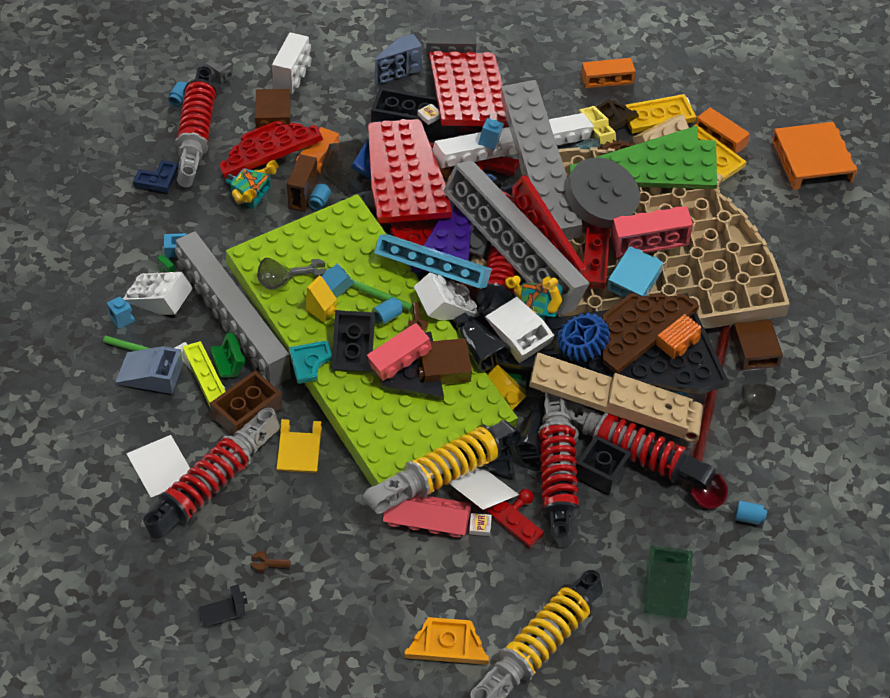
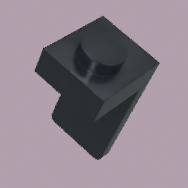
M238 584L230 586L231 598L198 608L204 627L246 615L244 605L248 604L245 591H240Z

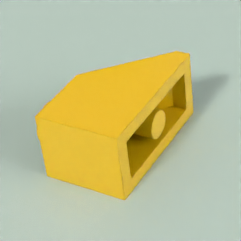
M319 275L307 287L306 310L325 322L329 317L332 318L335 315L337 298L323 277Z
M498 364L487 374L512 410L526 397V390Z

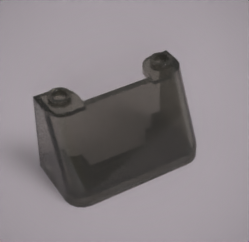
M358 139L329 144L321 168V174L324 179L347 197L348 195L351 196L356 193L372 190L371 180L351 168V165L364 146Z

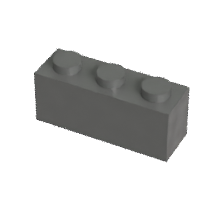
M427 30V56H429V52L435 51L476 53V31Z

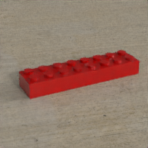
M587 223L583 263L586 269L582 275L590 283L589 288L605 289L610 228H601Z

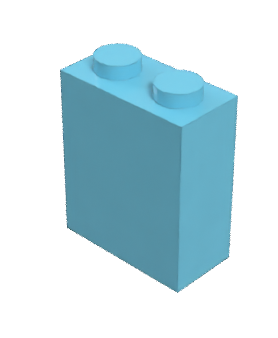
M629 246L608 279L607 290L624 298L630 293L638 294V296H647L662 272L663 262L657 257L647 255L640 249Z

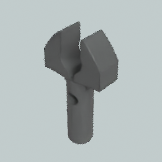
M312 259L311 265L290 268L289 273L291 276L312 274L316 279L319 275L322 277L327 268H324V261Z

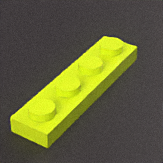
M201 341L182 346L188 364L210 407V402L226 391Z

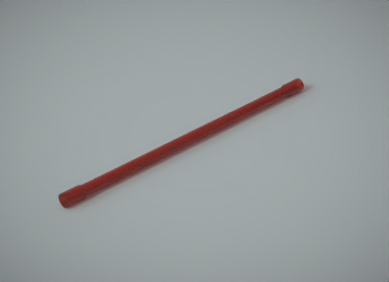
M732 325L722 326L716 355L722 368ZM718 389L707 392L699 439L696 441L693 455L694 459L701 462L703 461Z

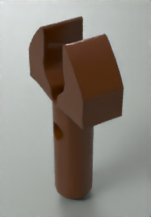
M414 302V319L408 321V328L417 323L425 333L428 329V321L421 319L420 303Z
M259 551L251 556L252 561H261L260 564L250 563L251 569L257 574H264L265 569L268 567H291L290 560L269 559L265 551Z

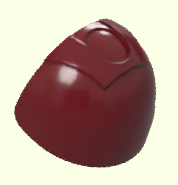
M715 474L706 490L694 486L691 494L701 506L717 508L725 502L728 488L721 474Z

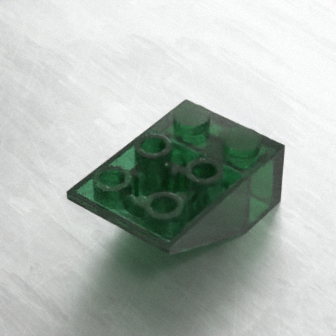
M650 546L647 560L643 613L679 618L687 617L693 551Z

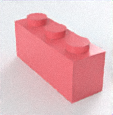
M415 323L367 354L369 364L381 380L384 381L387 378L393 377L402 368L410 366L420 356H425L432 349L430 338Z

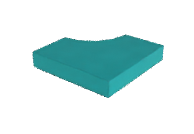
M328 340L289 347L298 384L316 381L319 368L324 363L332 361Z

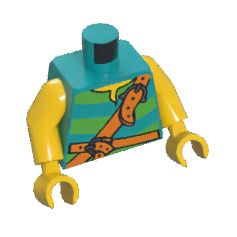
M275 160L270 161L261 170L242 169L237 176L232 174L227 176L226 184L231 185V195L238 205L245 204L252 209L258 205L271 188L270 175L276 174V169L279 168Z
M519 276L506 279L507 287L515 288L514 292L517 297L543 321L545 317L556 316L557 310L562 303V286L557 285L558 280L556 278L550 279L548 276L542 280V284L522 283V285H519L521 282Z

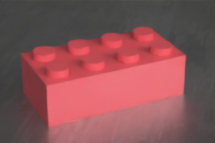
M674 207L667 210H656L649 213H638L636 215L614 218L611 242L616 258L623 257L629 246L640 249L643 253L688 246L693 227L688 207Z

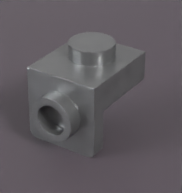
M212 60L206 62V67L212 71L211 79L222 85L233 77L232 64L228 63L221 67Z

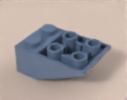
M414 34L398 38L375 58L376 85L421 71L422 45Z
M161 346L127 352L115 384L172 394L183 366L181 349Z

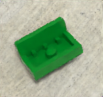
M226 333L222 345L211 346L210 351L221 378L238 377L242 367L245 365V357L240 351L239 341L236 340L234 333Z

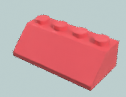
M415 495L414 498L407 499L386 510L383 522H388V525L399 527L401 524L407 525L412 530L424 528L429 529L428 532L440 534L442 531L448 532L453 537H461L467 531L472 503L433 496L421 498Z

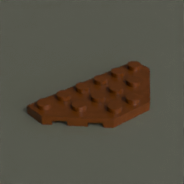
M630 293L603 314V320L610 332L609 344L606 345V350H603V364L614 373L619 374L656 344L658 334L683 314L689 317L699 310V305L685 294H677L676 297L665 296V294L638 296V294Z

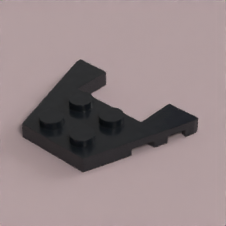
M431 331L426 332L425 334L430 338V341H433ZM416 360L410 366L399 370L391 378L382 381L379 377L381 390L406 395L407 393H413L423 398L430 396L435 397L436 400H444L441 381L420 382Z

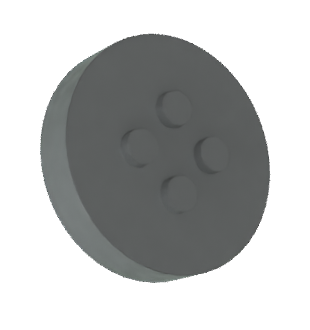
M594 157L579 162L572 170L565 184V195L572 210L585 222L601 228H612L614 218L633 215L640 202V191L633 176L620 164L605 158Z

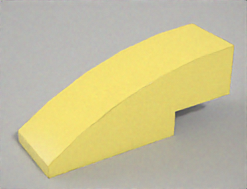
M595 106L579 109V114L584 113L594 125L591 137L599 148L601 144L606 145V141L612 143L613 139L616 141V132L609 126L608 118Z

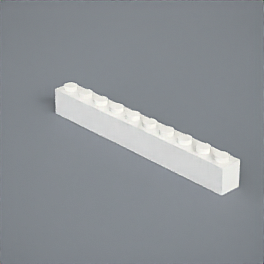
M584 113L549 119L557 145L590 139L594 127ZM510 128L502 129L500 140L495 150L478 144L480 132L435 141L432 152L441 168L455 166L456 163L469 160L476 162L517 154Z

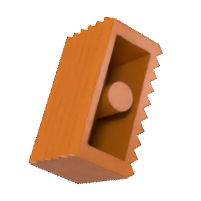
M683 314L657 335L656 346L675 359L678 355H683L691 344L695 345L701 338V326L692 321L689 316Z

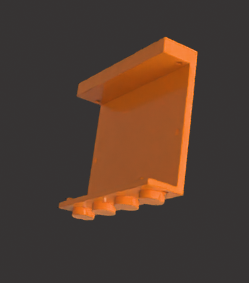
M834 122L776 128L774 130L772 143L793 190L800 189L802 179L847 174L850 183L853 182L857 174V167L853 163L851 154L846 149L845 141L842 140L840 131L836 128Z

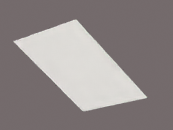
M171 435L126 453L151 498L166 491L174 482L179 481L182 475L187 474V471L190 469Z
M478 468L474 471H468L465 476L460 475L457 480H451L449 483L481 509H486L519 495L490 472Z

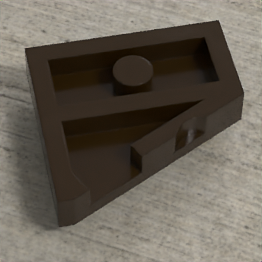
M611 98L596 106L608 118L609 126L614 131L639 117L636 110L632 111L626 105L619 104Z

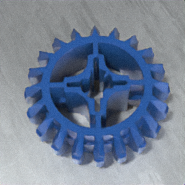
M589 312L585 316L582 313L578 317L573 315V319H567V324H562V330L558 331L557 342L560 351H562L565 357H568L571 361L575 359L578 363L581 359L587 362V359L590 357L594 360V356L596 354L601 355V350H606V345L609 344L610 332L607 324L601 317H598L596 314L591 315Z

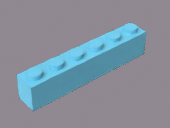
M388 234L379 235L375 254L477 288L487 287L492 270L491 268Z

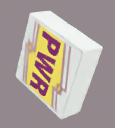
M432 104L418 110V116L428 125L440 119L439 110Z
M471 513L469 534L490 536L492 515Z

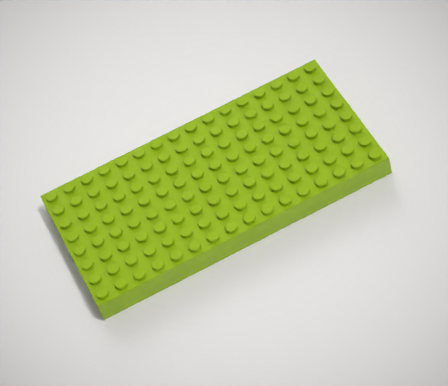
M358 194L226 250V264L263 321L289 353L291 363L289 347L328 340L333 355L335 315L323 322L306 310L307 287L315 280L314 275L302 274L291 276L289 273L290 268L311 265L312 259L324 261V268H327V270L338 263L351 279L408 303L419 302L421 306V319L428 321L426 332L431 331L433 341L461 339L448 320H438L427 315L414 288L420 280L414 272H411L408 264L375 254L379 235L386 233ZM349 287L339 297H336L337 310L372 312L374 307L385 302L353 287ZM413 306L411 311L402 309L401 315L384 325H379L375 320L373 350L408 328V321L414 319ZM470 353L469 357L472 367L471 382L442 385L444 400L441 401L430 396L423 398L413 393H407L406 395L381 390L379 376L373 368L372 372L332 370V361L324 363L319 368L316 381L305 382L310 393L372 487L395 476L398 472L404 471V466L407 462L423 457L425 454L433 452L434 449L441 448L444 444H449L452 440L473 431L479 425L483 424L490 428L502 420H507L516 428L518 417L488 375L477 369Z

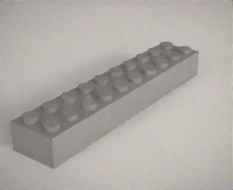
M536 80L501 86V102L524 176H528L566 238L569 240L581 237L582 221L570 207L565 195V184L568 178Z
M472 160L456 163L443 192L528 283L542 284V280L548 276L550 279L556 278L558 280L557 285L562 286V303L557 310L559 316L575 311L590 283Z
M196 231L176 239L175 253L178 257L176 261L180 271L183 270L189 283L192 282L194 284L197 294L203 296L204 303L207 307H211L214 317L220 319L223 329L226 332L234 333L236 340L239 341L241 353L244 357L247 356L249 358L252 368L254 370L257 369L259 374L273 386L291 379L289 353Z

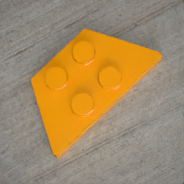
M428 617L423 624V628L418 631L414 641L405 650L404 658L484 665L489 663V657L485 654L479 636L476 635L475 627L470 620Z

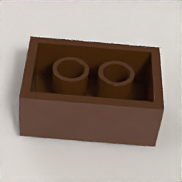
M256 370L210 402L212 418L232 436H234L235 432L241 430L262 409L272 408L277 412L283 407L282 393Z

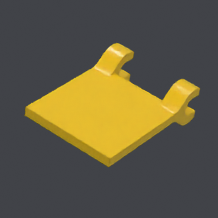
M282 419L277 471L317 473L322 422L313 421V433L290 432V420Z

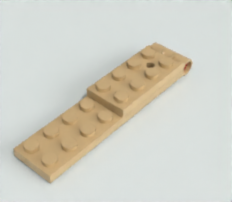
M537 353L529 387L684 438L688 442H696L699 439L703 406L698 402H692L693 399L617 373L613 377H609Z

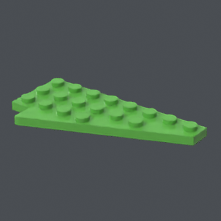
M698 126L598 156L623 166L633 176L638 187L717 189L716 140H698ZM578 163L570 165V174Z

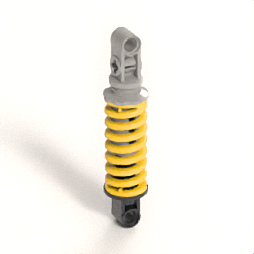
M502 420L490 428L483 424L479 425L473 431L452 440L449 444H444L441 448L434 449L433 452H429L423 457L407 462L404 466V471H400L386 481L367 489L363 495V500L377 514H381L407 499L414 498L415 495L425 498L428 494L434 492V489H440L442 484L448 485L451 480H457L460 475L465 476L468 471L476 470L477 466L482 467L484 464L498 460L501 456V450L514 445L521 434L507 420Z
M587 570L573 585H562L557 595L551 598L550 603L546 604L534 619L530 620L528 626L521 630V634L516 635L513 642L508 643L505 648L500 650L499 657L501 661H498L493 666V669L485 675L483 680L472 689L470 693L471 698H505L513 688L520 684V680L530 681L536 673L535 670L540 669L542 662L549 659V654L556 652V646H561L564 643V639L570 637L571 631L578 628V623H583L593 614L592 603L603 593L599 572Z

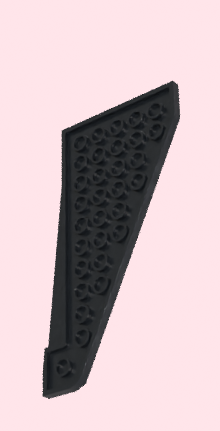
M608 310L595 311L589 313L591 315L596 314L598 317H601L603 319V314ZM697 312L689 318L701 326V338L695 345L691 344L683 355H678L673 359L655 344L619 373L620 375L664 390L701 394L729 386L728 378ZM573 315L544 320L545 324L554 334L551 343L521 363H518L510 352L508 359L498 364L501 368L532 372L537 353H541L609 377H613L615 374L603 364V350H601V355L596 354L594 356V360L590 357L587 359V362L581 359L579 363L575 359L571 361L560 351L557 342L558 331L562 330V324H567V319H573ZM492 326L485 327L488 331H490L493 335H495L501 340V338L498 336V334L495 332Z

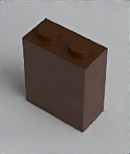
M256 89V129L274 121H281L283 124L289 125L291 123L290 89Z
M299 155L287 182L288 209L306 212L309 202L308 198L314 187L318 184L316 157Z
M771 320L734 323L732 338L742 370L780 367L783 353Z
M466 338L430 341L432 349L425 356H420L416 359V362L420 364L418 372L419 378L423 380V383L441 381L442 385L471 382L472 367Z

